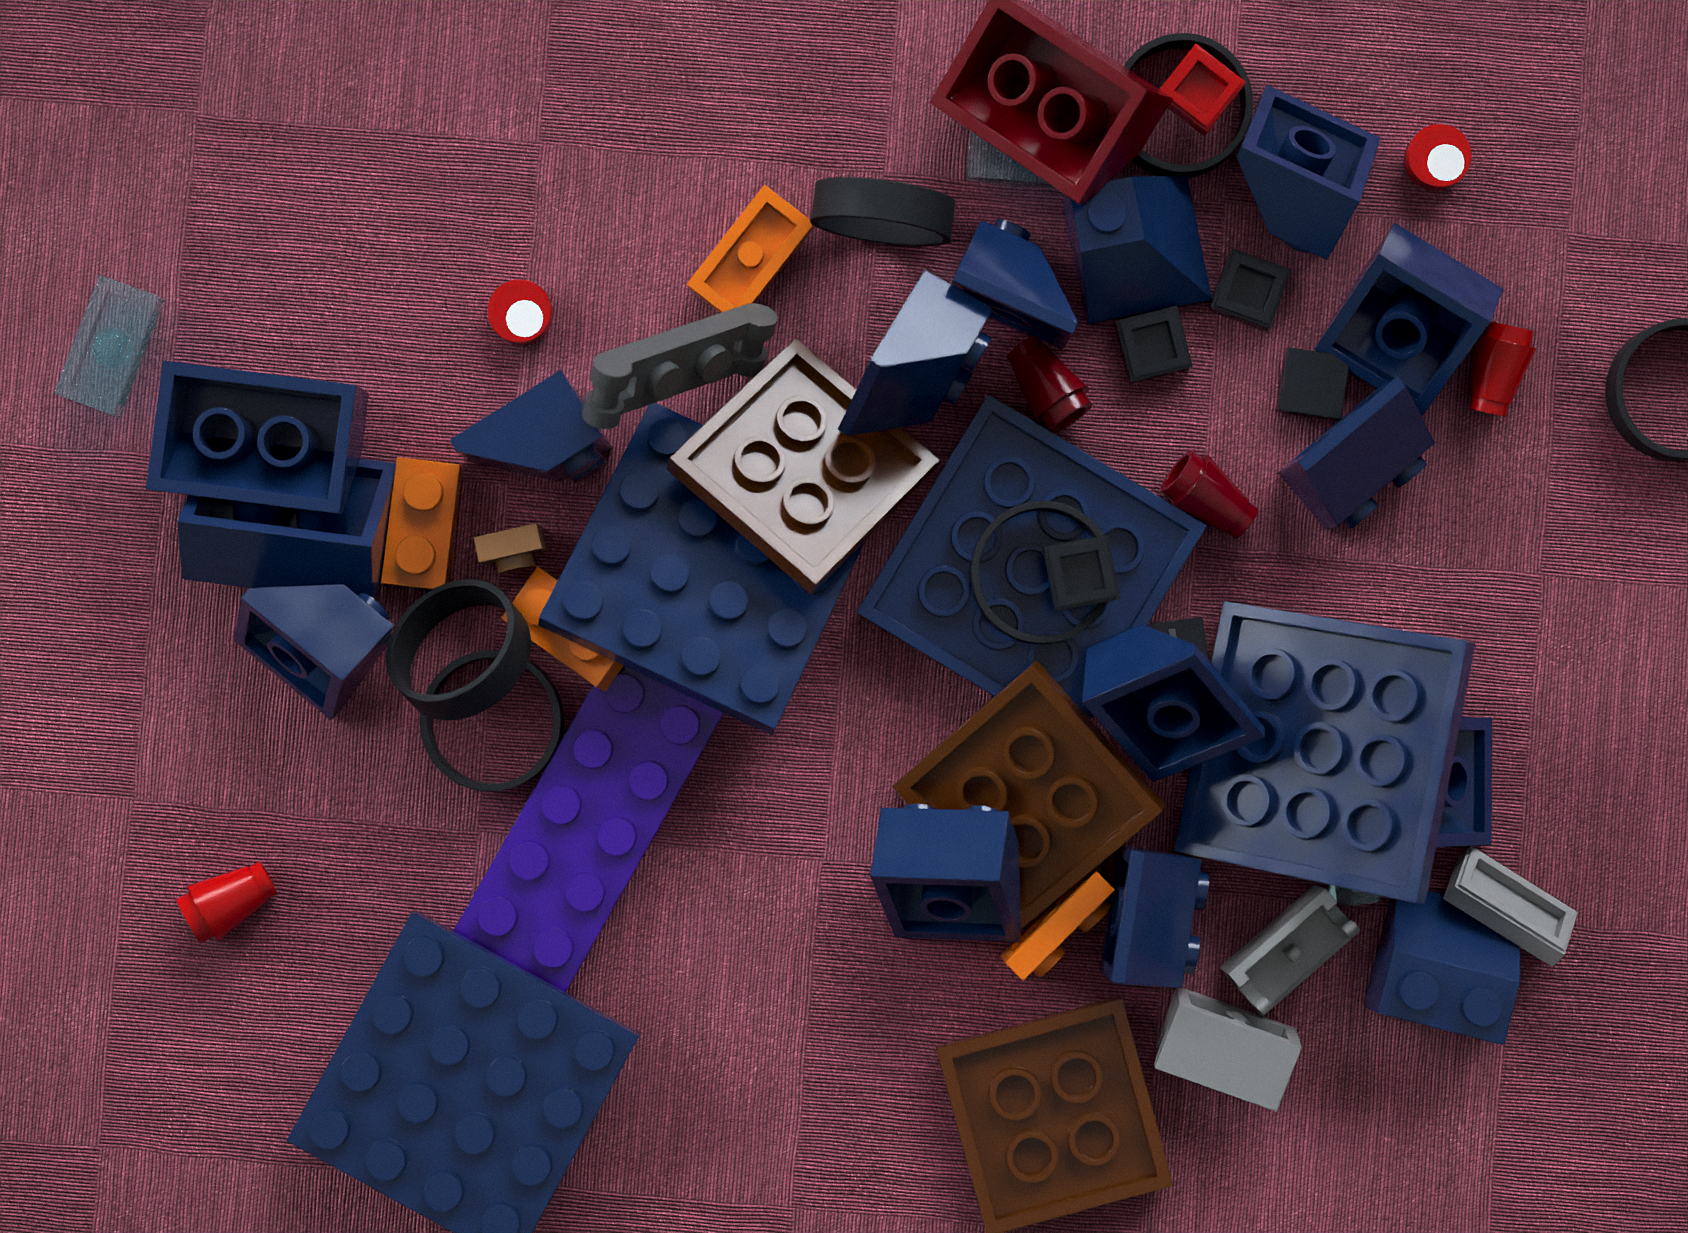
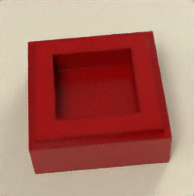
M1195 43L1160 90L1173 98L1168 109L1205 137L1242 90L1246 81Z

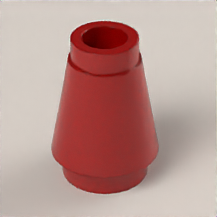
M1496 322L1489 323L1473 346L1471 400L1468 409L1503 417L1507 416L1509 405L1512 404L1537 349L1531 347L1534 331Z
M258 861L249 867L245 866L188 885L189 892L177 898L176 901L199 943L202 944L213 937L219 942L267 903L268 899L276 896L278 892L261 861Z

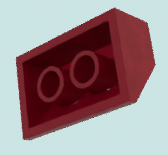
M989 0L929 103L1078 204H1084L1139 155L1173 98L1025 1Z

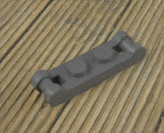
M745 304L596 355L590 372V381L594 385V389L588 392L584 398L581 412L583 420L590 426L598 429H611L618 426L622 414L667 400L675 395L714 383L734 374L744 377H755L765 367L768 352L764 347V343L771 339L774 334L778 320L777 314L774 310L762 304Z

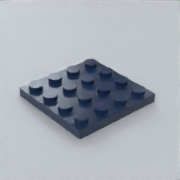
M988 394L856 614L992 696L997 695L1037 660L1091 720L1093 714L1082 702L1087 647L1138 625H1148L1207 525ZM1034 501H1052L1071 506L1088 516L1102 531L1103 535L1109 536L1121 598L1109 601L1099 617L1081 633L1069 639L1049 644H1032L1018 641L996 629L979 609L970 581L973 552L987 527L1007 510L1020 504ZM1050 511L1025 512L1003 522L988 538L980 558V586L990 609L1001 621L1011 628L1030 635H1057L1076 627L1090 614L1096 604L1055 612L1042 548L1092 538L1090 534L1071 518Z
M658 403L650 404L539 616L538 625L773 736L866 540L811 595L666 470L669 458L703 425Z
M1223 601L1211 664L1264 726L1265 738L1190 767L1174 851L1425 904L1476 644L1466 640Z
M415 910L410 914L286 1141L453 1233H533L641 1033Z

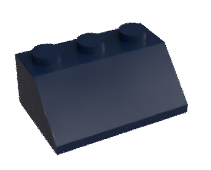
M163 361L146 489L342 514L361 458L369 393L352 384Z
M360 459L342 514L188 495L177 521L182 579L246 588L344 584L357 596L360 593H365L375 599L382 577L396 463Z

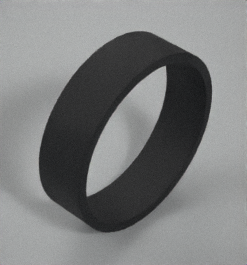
M1174 33L1158 37L1141 46L1124 64V67L1131 71L1138 63L1152 54L1169 49L1191 50L1196 43L1246 81V84L1238 94L1241 108L1240 122L1231 144L1215 157L1190 165L1166 163L1141 150L1139 155L1132 161L1142 169L1157 176H1187V178H1193L1214 170L1232 155L1244 138L1251 121L1253 94L1245 69L1226 47L1202 35Z
M861 177L824 178L815 183L810 223L823 231L863 241L902 246H940L951 241L956 201L944 193L902 182Z
M1680 318L1656 324L1627 341L1612 361L1605 387L1608 413L1619 434L1627 443L1641 453L1665 461L1688 460V451L1673 450L1656 444L1635 426L1625 406L1623 378L1630 357L1646 338L1662 331L1678 330L1688 332V318Z
M1052 501L1028 502L1002 513L981 535L971 560V588L982 614L1003 634L1026 643H1056L1076 636L1088 628L1099 617L1108 602L1096 604L1090 614L1080 624L1061 634L1036 636L1017 631L1001 621L990 609L984 598L979 579V565L983 548L993 531L1003 522L1016 515L1031 511L1059 513L1080 524L1092 538L1104 535L1088 516L1071 506Z
M474 579L449 582L434 588L420 597L406 610L397 622L387 645L386 667L388 675L395 687L422 714L433 719L445 721L472 717L499 702L517 683L530 655V630L518 609L493 584ZM487 605L506 610L507 633L498 656L483 674L468 685L445 694L426 695L412 690L410 672L413 658L423 639L438 623L460 610L474 606Z
M479 651L454 660L437 674L425 694L438 695L446 681L459 669L478 660L496 658L500 651ZM528 660L525 668L535 675L549 696L554 719L552 737L546 752L539 762L527 773L505 783H485L468 778L458 772L446 761L437 746L433 733L432 718L420 712V732L425 749L435 766L449 779L474 790L501 791L520 786L532 780L547 767L562 740L564 710L554 683L536 664Z

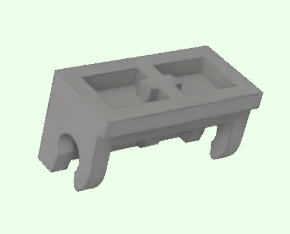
M1311 886L1219 967L1262 1017L1360 932L1359 927L1336 906L1338 902L1323 887Z
M1182 987L1175 988L1172 1001L1157 1038L1155 1048L1159 1050L1154 1061L1155 1069L1277 1112L1302 1046L1295 1027L1264 1016L1262 1017L1256 1013Z

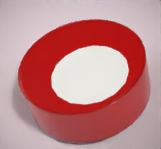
M1434 124L1420 130L1406 147L1404 153L1406 172L1416 185L1426 190L1440 191L1450 188L1463 178L1470 167L1472 157L1470 144L1458 129L1450 125Z
M516 279L502 284L494 291L488 304V318L494 331L505 341L515 345H529L544 337L550 329L553 321V307L549 297L540 286L528 280Z

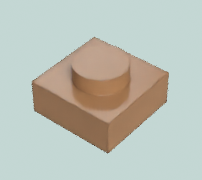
M537 523L473 537L479 563L486 566L496 564L498 574L534 567L536 565L533 555L548 552L544 529Z

